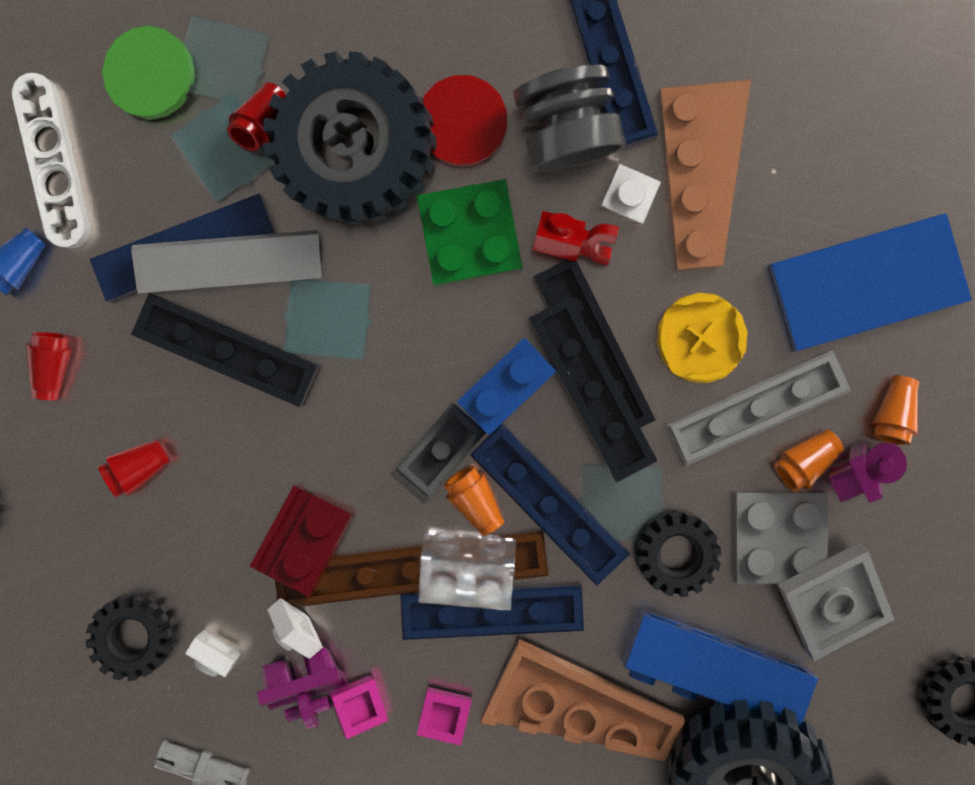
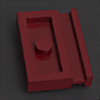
M293 485L249 567L311 598L354 517L350 513Z

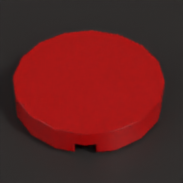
M452 75L436 82L424 95L423 104L431 113L434 125L430 126L437 141V150L431 149L430 153L438 161L453 167H473L488 159L501 147L507 132V109L500 93L487 81L472 75Z

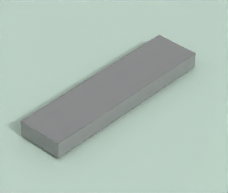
M318 230L132 245L131 248L137 294L322 278Z
M828 350L665 425L683 465L687 466L849 393L851 389L834 351Z

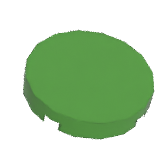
M149 25L131 28L116 38L106 53L102 69L104 87L113 103L130 115L148 120L167 117L179 109L188 98L186 94L189 91L190 85L193 86L195 78L193 58L185 44L167 30Z

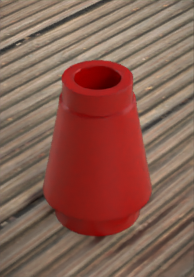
M264 83L260 89L229 116L227 133L233 142L243 149L256 151L260 146H263V143H269L271 135L263 131L264 118L275 120L278 112L269 106V102L273 94L283 99L286 96L285 92L276 84Z
M54 332L31 333L30 342L25 344L31 398L48 401L59 399V391L61 390L73 350L72 347L68 346V335Z
M155 439L150 443L147 442L106 456L107 462L99 465L98 470L113 496L117 498L124 493L130 496L171 461L159 440Z

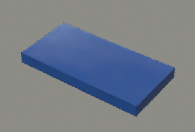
M947 213L769 265L793 351L803 350L972 300Z

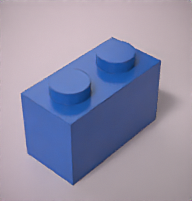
M524 337L457 402L490 435L541 387L556 370Z

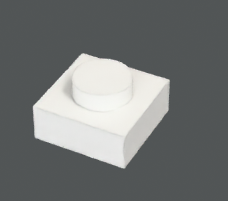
M619 164L600 208L641 226L661 182Z
M282 598L267 609L275 627L272 630V634L282 648L287 651L294 649L308 659L323 648L308 615Z
M203 630L194 638L185 654L195 659L193 665L203 673L214 677L218 674L226 677L236 665L242 652Z

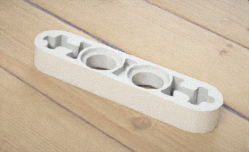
M26 73L15 81L12 88V99L43 229L47 239L53 244L66 249H76L83 246L88 240L91 226L60 94L56 85L45 76L38 73ZM36 85L43 91H46V95L39 97L41 111L47 115L52 114V118L39 117L37 106L31 101L26 100V96L33 94L32 86ZM51 127L58 135L57 144L52 150L41 152L35 144L36 135L41 129ZM62 171L68 178L67 190L59 196H51L46 189L47 177L51 173ZM73 201V207L64 206L68 220L77 222V228L71 230V238L68 239L66 235L58 233L57 229L64 225L62 211L58 209L51 210V205H66Z

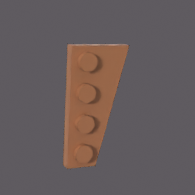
M751 80L660 88L658 92L675 271L721 267L724 264Z
M519 639L483 711L480 723L496 726V723L518 727L520 732L537 735V732L564 737V741L582 744V741L605 745L607 750L665 761L685 721L684 715Z

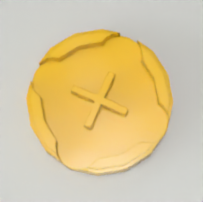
M695 293L678 299L664 311L657 325L655 344L661 361L672 374L687 382L710 383L725 378L737 367L746 352L748 332L740 312L729 302L725 301V299L716 294Z

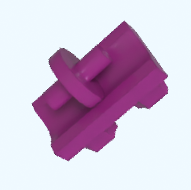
M864 441L852 445L849 458L832 465V473L829 474V479L840 502L863 493L869 503L883 498V483H894L905 474L907 469L906 454L899 446L888 442L875 445L868 453Z
M323 647L310 659L303 656L308 676L293 680L289 662L286 660L263 665L262 683L264 690L257 692L259 705H267L269 710H274L298 702V705L284 709L286 721L291 722L302 718L308 730L317 728L319 726L317 713L332 709L329 696L313 700V697L348 685L345 673L336 667L335 661L326 647Z

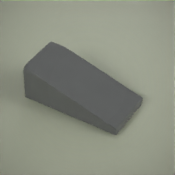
M452 403L391 472V476L419 501L425 503L486 432Z

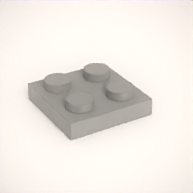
M734 492V582L736 584H780L828 559L827 492Z
M860 542L778 584L805 650L814 662L895 620L870 554Z

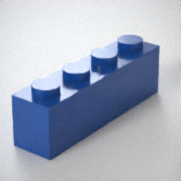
M640 608L621 657L624 667L630 670L628 675L637 681L649 685H654L656 679L673 685L672 692L684 698L697 701L699 695L716 700L714 706L722 704L726 713L735 711L734 700L747 699L748 710H758L760 700L773 703L775 715L780 716L784 707L795 712L798 726L803 723L819 679L804 667Z

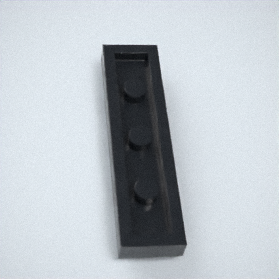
M567 259L533 276L547 307L569 296L571 297L640 428L655 421L656 419L578 262Z
M152 293L148 294L131 335L298 407H302L320 366Z
M569 296L529 317L530 324L614 481L617 483L657 462L656 456L571 297Z

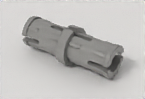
M168 740L163 741L156 756L159 759H156L154 763V769H160L192 780L191 785H246V779L249 777L251 770L213 758V752L204 750L203 753H199L170 743Z

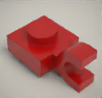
M542 210L532 250L577 262L580 254L590 257L599 264L608 266L612 248L602 246L599 242L604 241L615 244L619 226L599 224L589 231L585 230L586 222L574 219L568 214H554Z

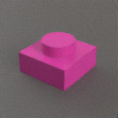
M370 675L328 693L342 735L346 739L389 721L375 680Z
M428 687L417 736L461 746L472 697Z

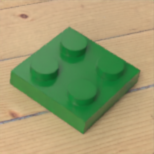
M506 179L416 195L434 286L523 269Z

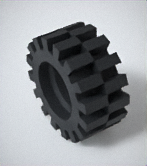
M674 510V513L664 511L659 513L660 517L655 520L651 517L646 521L648 526L644 530L640 529L637 534L639 541L634 546V552L637 555L635 560L641 574L657 591H663L668 596L673 597V593L679 594L680 597H688V592L694 590L696 594L703 591L701 585L706 581L711 584L715 579L712 576L714 569L719 571L721 565L718 561V555H722L721 547L716 542L718 540L716 534L705 522L690 512L687 514L682 510ZM674 536L686 537L694 546L693 560L687 567L680 570L667 568L663 565L660 558L663 544Z
M134 593L130 596L125 594L103 605V608L96 611L93 615L94 621L88 625L86 633L91 634V638L85 641L86 649H93L94 654L89 656L92 663L99 661L102 664L99 671L104 675L110 671L114 673L112 679L120 681L124 677H128V681H134L140 676L146 677L151 674L171 654L173 650L171 645L176 640V632H172L171 628L175 625L173 617L168 619L165 612L169 609L164 604L160 607L155 604L156 598L152 596L143 598V593ZM128 619L136 620L145 627L148 633V642L143 651L128 653L118 646L115 639V631L121 621Z
M959 656V661H956L953 658H948L944 660L945 667L942 668L936 664L931 669L936 674L933 679L925 677L923 683L928 686V690L921 691L920 699L926 702L922 709L924 714L930 718L928 721L933 727L949 739H953L957 743L966 746L967 742H970L975 746V714L970 717H959L951 707L952 695L958 687L965 684L975 685V659L972 660L968 657Z

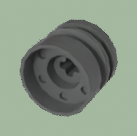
M587 65L554 70L521 85L513 91L516 106L527 108L519 114L520 124L543 126V129L530 135L525 140L532 171L545 172L564 169L606 157L625 148L627 144L620 116L615 113L597 114L596 110L614 99L612 89L601 88L610 80L607 67L603 65Z

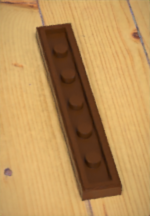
M540 529L333 555L311 598L275 580L277 601L282 598L294 607L549 576L544 532Z

